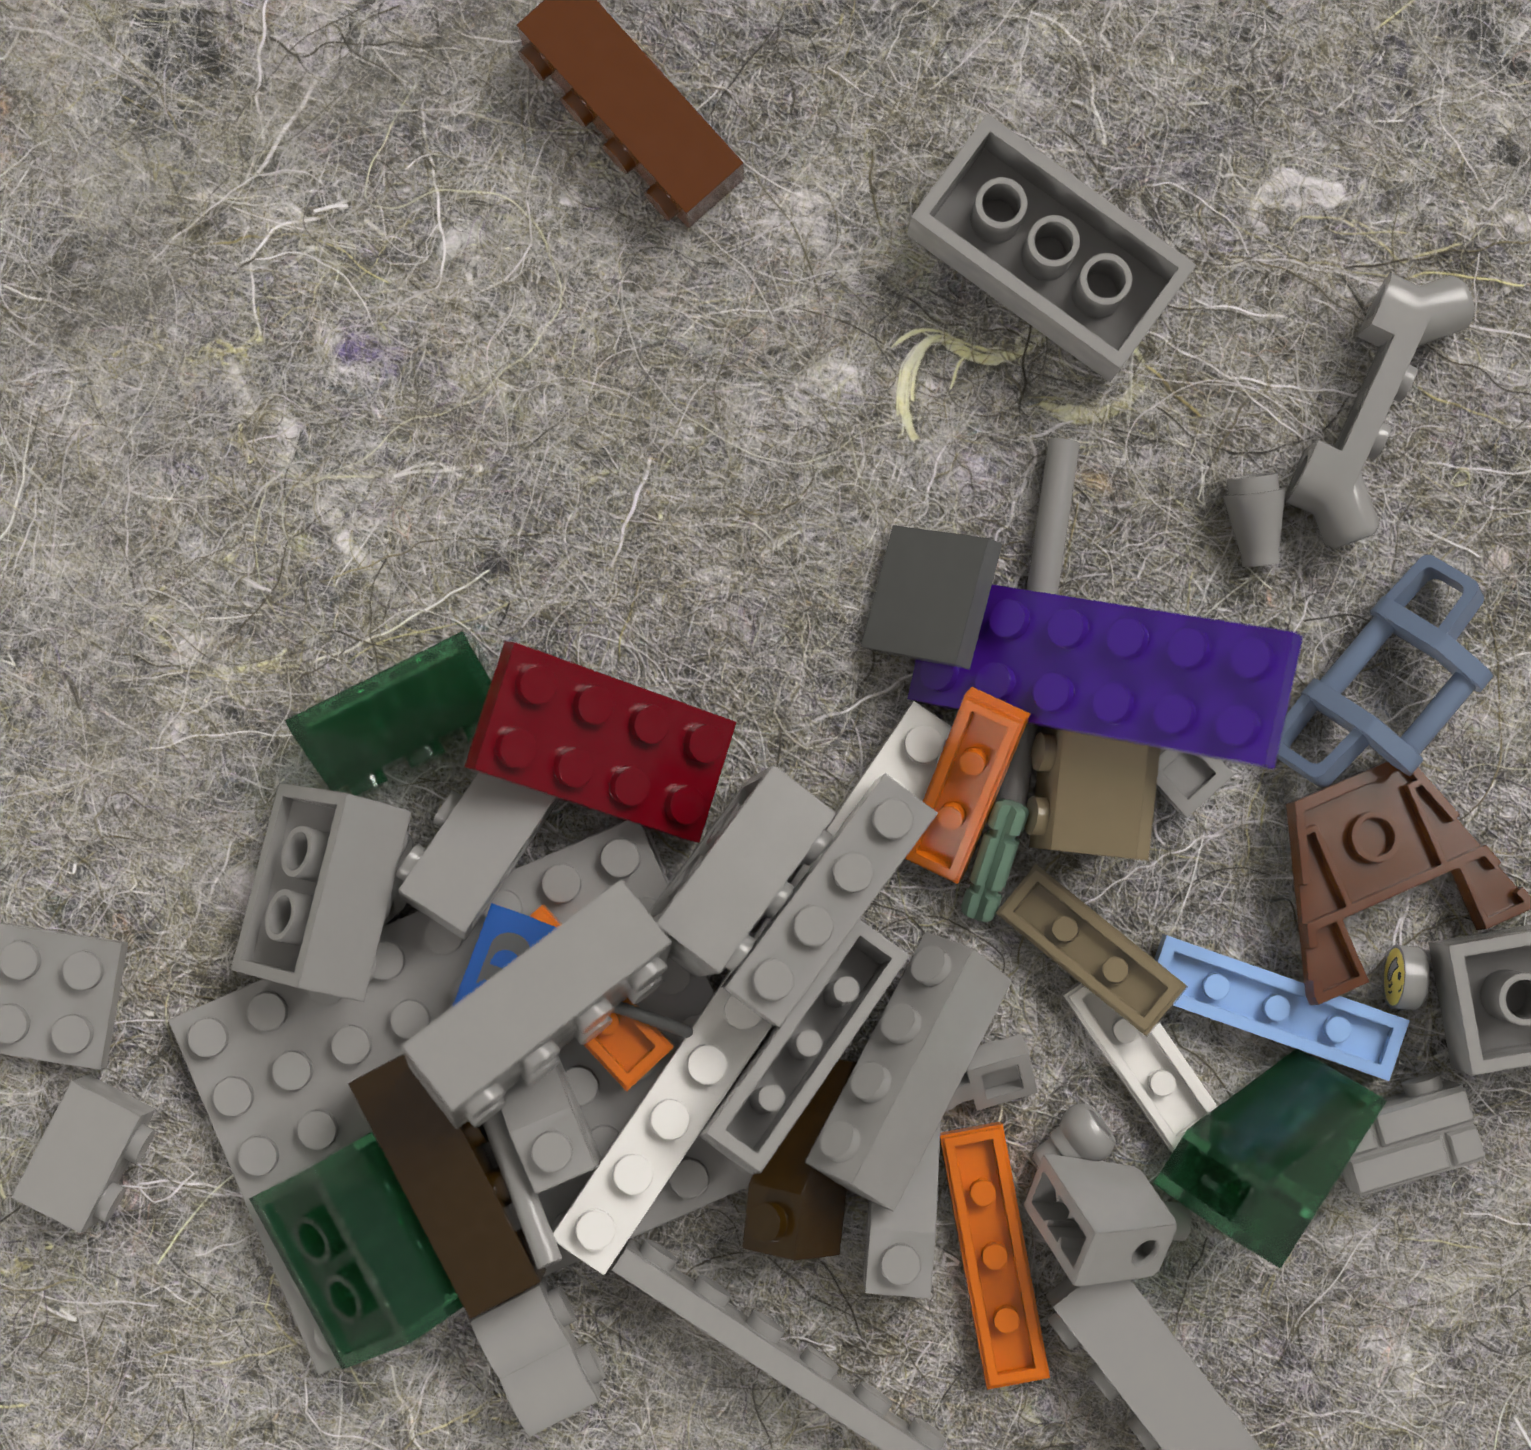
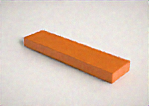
M1000 1121L941 1132L940 1145L985 1386L989 1390L1050 1378L1003 1124Z

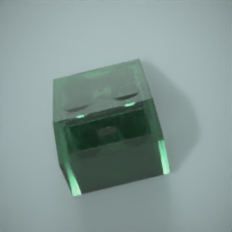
M1295 1049L1188 1128L1153 1184L1232 1240L1281 1269L1387 1101L1307 1053Z

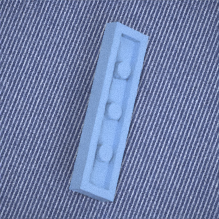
M1162 935L1154 960L1188 986L1173 1006L1378 1078L1390 1080L1410 1020L1342 996H1337L1320 1005H1309L1305 994V985L1302 982L1171 936Z

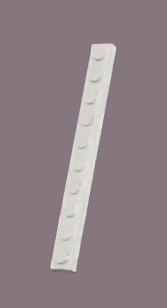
M913 701L825 830L831 833L833 838L875 780L885 773L923 801L952 727ZM803 862L789 882L794 886V889L813 863L808 866ZM766 916L762 924L759 926V928L753 935V938L755 940L759 937V935L762 933V931L765 929V927L768 925L772 918ZM729 971L692 1025V1036L681 1041L552 1232L557 1244L603 1275H605L772 1027L770 1023L721 987L733 971Z

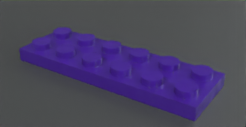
M992 585L970 670L916 660L907 699L921 704L959 710L965 693L971 687H974L1030 713L1028 724L1274 770L1303 636L1293 631Z

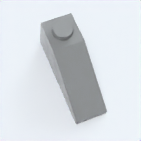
M561 1061L552 1071L533 1085L528 1086L522 1079L506 1091L503 1098L507 1103L501 1111L535 1194L597 1168L602 1157Z
M941 1121L895 1211L893 1212L870 1200L868 1201L862 1274L865 1293L931 1299L936 1238Z

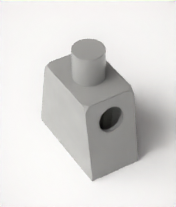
M1043 1154L1023 1205L1073 1286L1152 1277L1160 1270L1171 1242L1184 1241L1190 1234L1192 1224L1191 1214L1187 1205L1183 1202L1163 1201L1144 1173L1138 1168L1130 1165L1053 1154Z

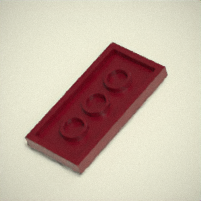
M504 641L464 767L687 841L700 843L737 722L517 642Z

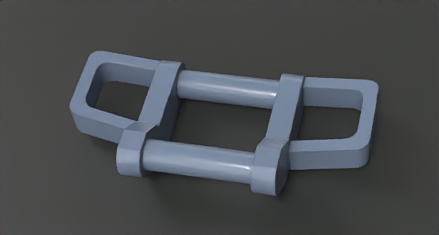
M1424 555L1419 558L1391 590L1370 610L1372 619L1320 680L1313 678L1301 692V696L1286 715L1277 759L1316 786L1325 788L1331 785L1362 751L1370 745L1392 766L1411 776L1424 761L1420 754L1473 691L1480 693L1493 678L1491 671L1456 641L1484 602V595L1478 583L1433 555ZM1433 579L1441 580L1463 593L1439 627L1405 608L1424 585ZM1392 633L1437 660L1452 674L1450 679L1401 737L1377 717L1342 695ZM1318 710L1350 733L1322 762L1311 763L1291 750L1290 746Z

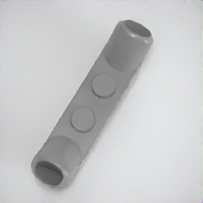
M1389 273L1376 293L1356 337L1378 346L1377 353L1334 447L1318 440L1306 448L1285 494L1286 503L1313 514L1324 545L1337 549L1376 533L1380 522L1363 480L1362 468L1367 457L1375 460L1386 444L1392 425L1384 422L1393 400L1401 403L1415 380L1418 368L1410 365L1417 347L1465 330L1470 325L1475 315V306L1469 288L1463 280L1453 275H1448L1418 286L1398 275Z

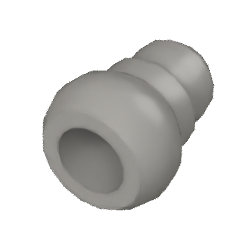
M1079 1103L1067 1109L1062 1116L1060 1125L1050 1132L1051 1137L1035 1148L1033 1160L1038 1167L1043 1154L1101 1161L1110 1155L1116 1140L1100 1115L1089 1104Z

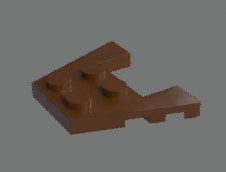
M1384 761L1286 804L1305 994L1309 1005H1320L1369 983L1343 922L1344 918L1451 871L1476 930L1491 928L1531 910V895L1524 887H1517L1499 867L1502 862L1487 845H1480L1457 819L1460 814L1419 767L1411 776H1408L1392 766L1388 761Z

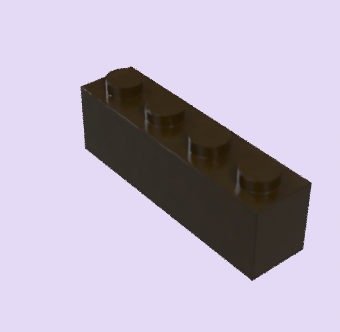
M404 1053L348 1083L469 1318L471 1319L541 1282L546 1268H537L499 1166L493 1168L482 1147L483 1144L489 1142L483 1124L474 1128L471 1122L467 1121L456 1130L410 1070Z

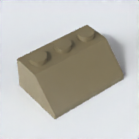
M1042 726V731L1034 739L1031 751L1032 767L1037 771L1035 796L1029 799L1026 806L1029 815L1025 824V830L1030 835L1029 848L1149 861L1161 748Z

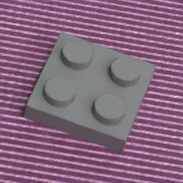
M0 922V1054L97 1070L107 1068L128 942Z

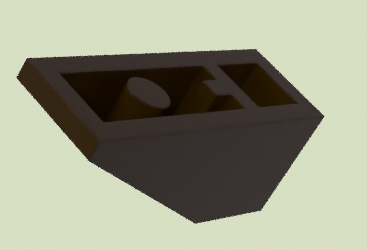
M838 1059L762 1172L752 1175L748 1189L742 1249L792 1261L840 1255L847 1189L811 1167L805 1161L858 1061Z

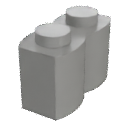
M544 1277L541 1282L470 1320L473 1331L487 1360L500 1379L505 1394L529 1437L598 1402L601 1393L598 1382L606 1378L603 1366L591 1344L587 1343L580 1347L571 1332L569 1324L576 1321V1316L565 1292L560 1286L551 1290Z

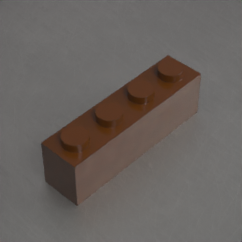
M544 0L516 24L522 45L524 46L518 53L524 63L541 81L546 80L549 76L555 80L565 92L560 100L568 112L582 127L586 128L592 122L608 139L602 145L605 152L625 174L635 169L650 186L644 192L646 197L666 220L670 221L674 216H677L689 229L744 180L743 161L597 0Z

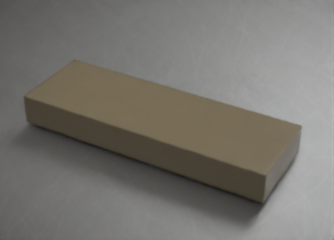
M1037 864L1034 865L996 912L999 917L1146 1037L1149 1036L1188 988L1187 985Z

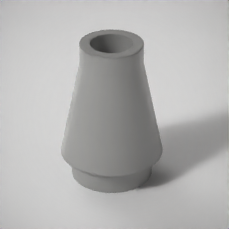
M1278 473L1227 478L1228 494L1222 495L1241 553L1242 567L1280 563L1279 546L1286 488L1279 487Z

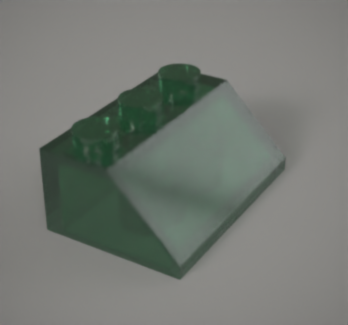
M461 631L286 719L285 722L291 734L331 791L345 792L350 789L352 795L362 796L389 782L385 771L405 761L408 762L411 769H415L446 753L442 742L462 732L465 733L468 740H472L494 671L478 640Z
M372 1132L338 1148L249 1198L342 1370L412 1343L464 1307Z

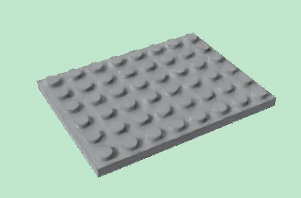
M624 821L512 870L491 903L530 916L544 904L563 924L621 879L647 912H649L667 888L668 883L644 827ZM491 903L466 940H463L420 911L383 926L375 955L376 970L371 982L368 984L364 1002L261 979L168 1020L318 1375L466 1311L348 1083L403 1054L402 1045L452 1008ZM668 957L666 964L668 968L661 975L665 981L648 997L637 1003V1005L642 1009L692 1027L715 991L708 975L694 977ZM660 1029L675 1045L674 1048L627 1092L576 1038L560 1049L561 1051L558 1056L602 1158L684 1037ZM698 1136L629 1239L749 1187L753 1174L748 1173ZM487 1142L482 1147L493 1168H496L498 1166L490 1143ZM595 1169L538 1193L552 1232ZM557 1244L562 1260L545 1267L546 1272L544 1276L574 1264L581 1259Z

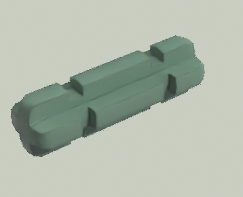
M1000 798L992 807L987 823L991 829H988L987 833L983 835L969 879L973 884L966 888L961 904V911L967 917L981 922H990L998 911L1002 895L998 892H1002V888L1006 886L1020 843L1016 836H1020V833L1023 832L1029 815L1028 808L1019 802Z

